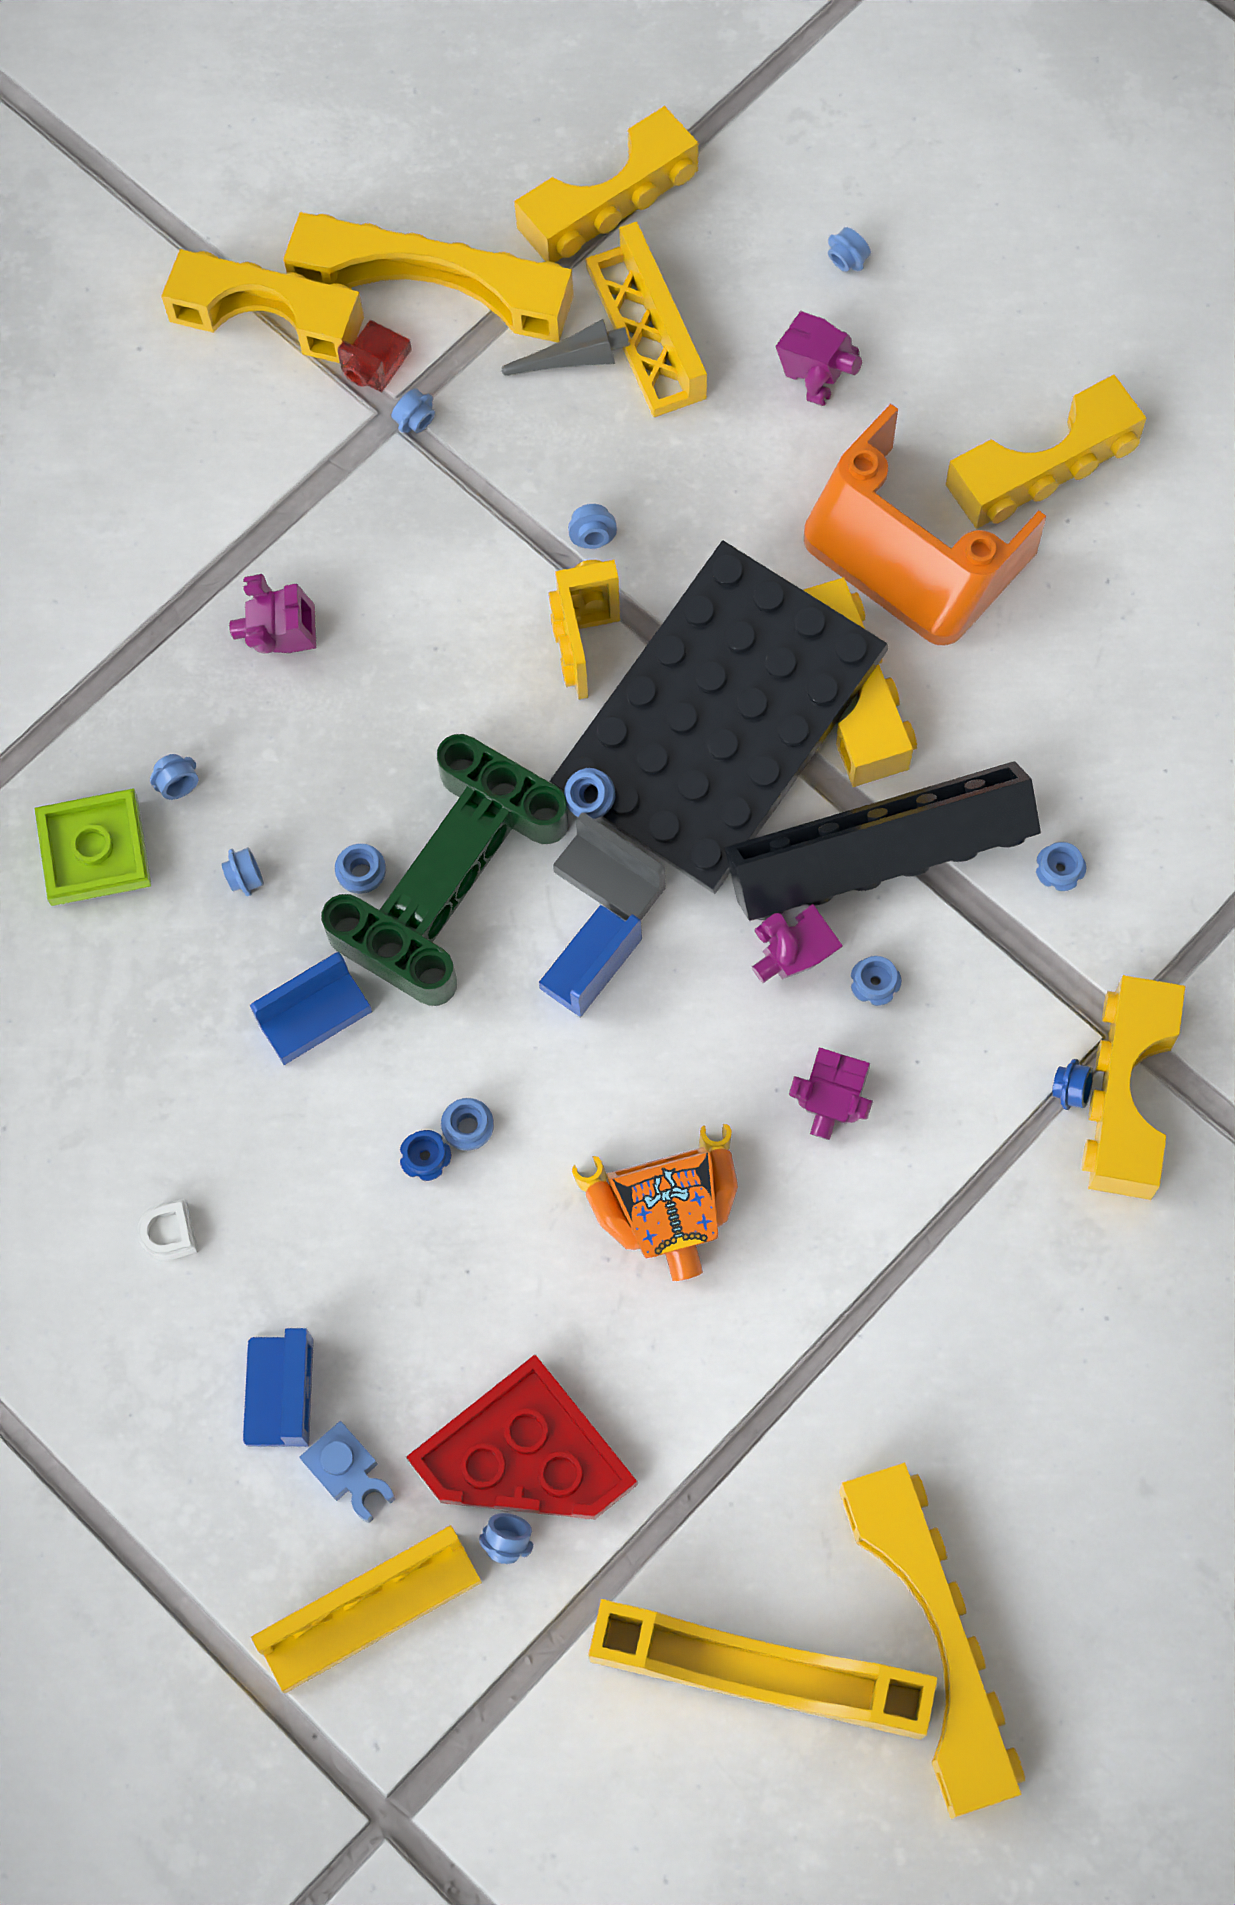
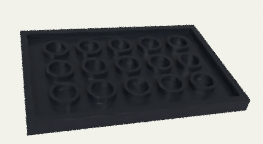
M722 540L550 779V783L557 786L564 793L569 778L581 769L593 768L607 774L614 784L615 800L611 809L600 818L716 894L730 874L725 847L754 839L886 654L888 644ZM595 785L588 786L584 791L585 801L591 804L598 798V789Z

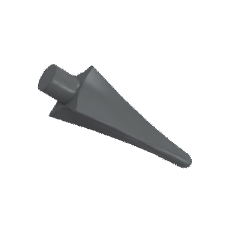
M604 319L545 349L505 364L501 372L508 376L551 368L615 364L612 351L630 346L626 327L607 332Z

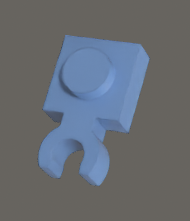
M341 1420L299 1457L336 1501L346 1492L350 1491L353 1509L365 1522L370 1523L374 1519L364 1506V1501L368 1494L379 1492L390 1504L395 1500L394 1493L387 1483L367 1476L378 1463Z

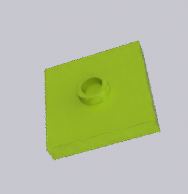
M134 788L34 808L47 900L51 906L151 887L138 797Z

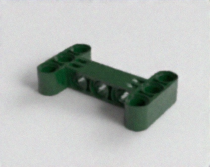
M454 734L446 737L437 749V763L441 781L444 787L458 796L459 799L380 910L354 895L339 894L327 901L321 912V921L330 945L337 952H340L419 1002L429 1006H439L448 1002L454 996L457 989V978L453 961L450 955L443 948L434 944L433 941L510 831L514 829L540 844H553L565 836L569 827L567 800L564 793L557 786L465 734ZM459 759H467L473 762L472 765L464 770L450 768V765ZM507 783L515 787L512 792L506 795H497L491 792L499 784ZM542 808H550L557 812L549 820H539L533 816L536 811ZM346 917H353L359 920L358 925L350 931L335 929L337 923ZM387 943H397L402 946L400 952L392 957H382L377 954L378 950ZM437 968L445 972L444 977L433 984H427L419 980L420 976L429 969Z

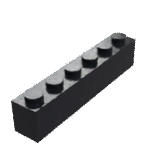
M1016 761L727 846L725 847L736 899L749 921L755 919L766 920L775 913L782 915L785 910L805 904L809 906L814 904L816 906L827 903L833 896L845 892L871 890L878 887L882 881L902 875L907 877L918 876L927 872L930 867L945 862L968 861L973 859L978 852L998 846L1003 848L1014 847L1022 844L1028 837L1041 834L1032 778Z

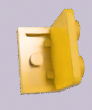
M586 560L577 564L574 568L555 571L557 590L548 592L552 612L550 614L555 641L560 646L562 656L560 661L565 686H575L578 700L588 698L586 660L579 629L620 621L619 577L615 560L604 562L600 560Z

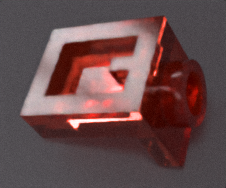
M369 320L352 345L342 341L337 348L341 370L345 377L355 385L361 387L368 385L381 393L412 350L410 339L372 320Z

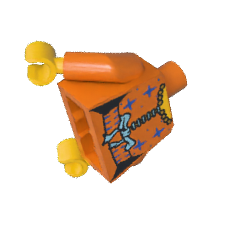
M723 1124V1139L718 1142L710 1140L706 1136L705 1125L702 1126L698 1149L607 1174L600 1158L592 1156L597 1171L591 1177H582L576 1165L572 1167L574 1179L578 1187L586 1192V1198L599 1225L625 1249H640L645 1258L665 1254L672 1281L690 1279L703 1273L696 1245L718 1238V1227L728 1221L738 1189L732 1153L729 1151L732 1130L727 1124Z

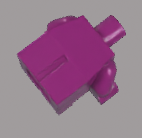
M803 311L798 313L788 330H786L775 346L785 376L794 380L798 378L805 379L807 401L820 406L826 404L824 398L829 400L831 397L830 388L823 386L825 383L835 384L842 372L856 375L862 366L859 348L852 345V339L848 333L840 331L824 318Z
M263 574L244 577L243 582L247 583V585L243 586L244 592L247 596H253V598L245 602V618L230 621L229 628L232 638L234 640L245 638L248 647H253L255 651L264 654L272 652L294 653L315 649V604L300 586L295 583L285 585L282 590L272 591L267 585Z
M814 904L795 917L798 922L795 926L789 927L783 916L775 913L755 928L754 931L763 943H770L762 951L766 957L752 966V970L762 983H765L777 973L783 980L809 970L843 947Z
M819 1047L810 1079L806 1080L794 1076L789 1096L796 1098L799 1105L806 1109V1112L815 1114L810 1131L811 1135L830 1140L836 1121L847 1124V1122L853 1123L859 1119H868L873 1100L863 1098L861 1094L870 1069V1063Z

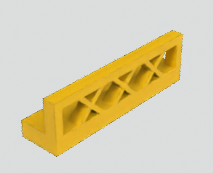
M636 221L619 227V247L585 258V264L614 330L626 327L630 346L623 347V351L653 417H657L707 399V373ZM624 262L629 274L623 285L604 279L601 269ZM633 283L635 285L636 290L631 289ZM612 294L617 296L615 301L612 297ZM625 299L644 305L646 311L640 323L621 316L619 310ZM650 321L654 328L648 326ZM629 332L634 333L632 339H631V336H630ZM642 336L661 343L663 350L657 361L638 354L636 348ZM667 359L669 360L671 366L665 364ZM646 370L652 371L650 376H648ZM659 375H663L678 381L682 391L658 399L654 385Z
M452 1525L254 1634L251 1636V1639L257 1651L265 1656L282 1692L287 1693L482 1582Z

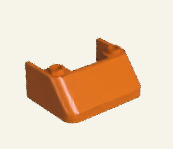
M890 404L841 456L806 520L804 544L810 554L838 575L844 577L846 581L924 639L936 645H949L958 641L1037 554L1046 515L1038 510L1008 544L991 532L976 530L962 536L952 548L947 546L876 494L886 481L888 463L885 457L893 449L898 408Z

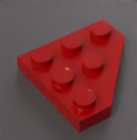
M536 1354L406 1456L409 1463L440 1503L595 1520L638 1485V1481Z

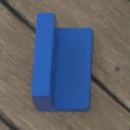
M600 904L539 981L540 990L581 1018L641 942V919L632 914L624 921Z
M340 952L334 953L250 1004L259 1027L283 1065H286L372 1013L370 1004L350 975L346 962Z
M285 1328V1337H252L248 1340L243 1442L246 1446L309 1447L314 1339L307 1328Z

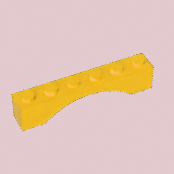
M299 212L283 258L287 273H297L308 280L329 285L339 283L353 288L378 281L416 280L453 288L482 302L497 314L513 333L552 342H559L574 296L572 269L564 268L554 262L545 261L540 263L517 258L515 255L507 252L493 253L474 249L460 242L450 244L427 239L417 233L403 234L384 230L370 223L360 225L341 221L327 214L313 215Z
M904 1462L842 1482L839 1493L856 1543L879 1558L905 1583L922 1607L936 1637L944 1669L945 1708L941 1736L931 1763L950 1819L1022 1795L1018 1783L1025 1781L1023 1767L1015 1748L1005 1749L998 1727L1006 1724L1003 1710L994 1691L985 1692L978 1672L986 1669L983 1653L976 1637L967 1638L959 1616L967 1613L966 1606L957 1582L947 1583L940 1562L947 1560V1553L938 1528L928 1529L921 1508L929 1504L920 1476L918 1474L910 1476Z
M601 1599L588 1654L591 1663L922 1740L927 1736L938 1678L884 1664L829 1656L763 1642L691 1623L656 1611Z

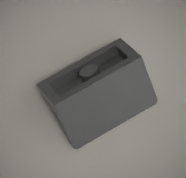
M582 812L576 819L577 835L553 864L554 873L624 920H627L632 914L642 920L665 890V867Z

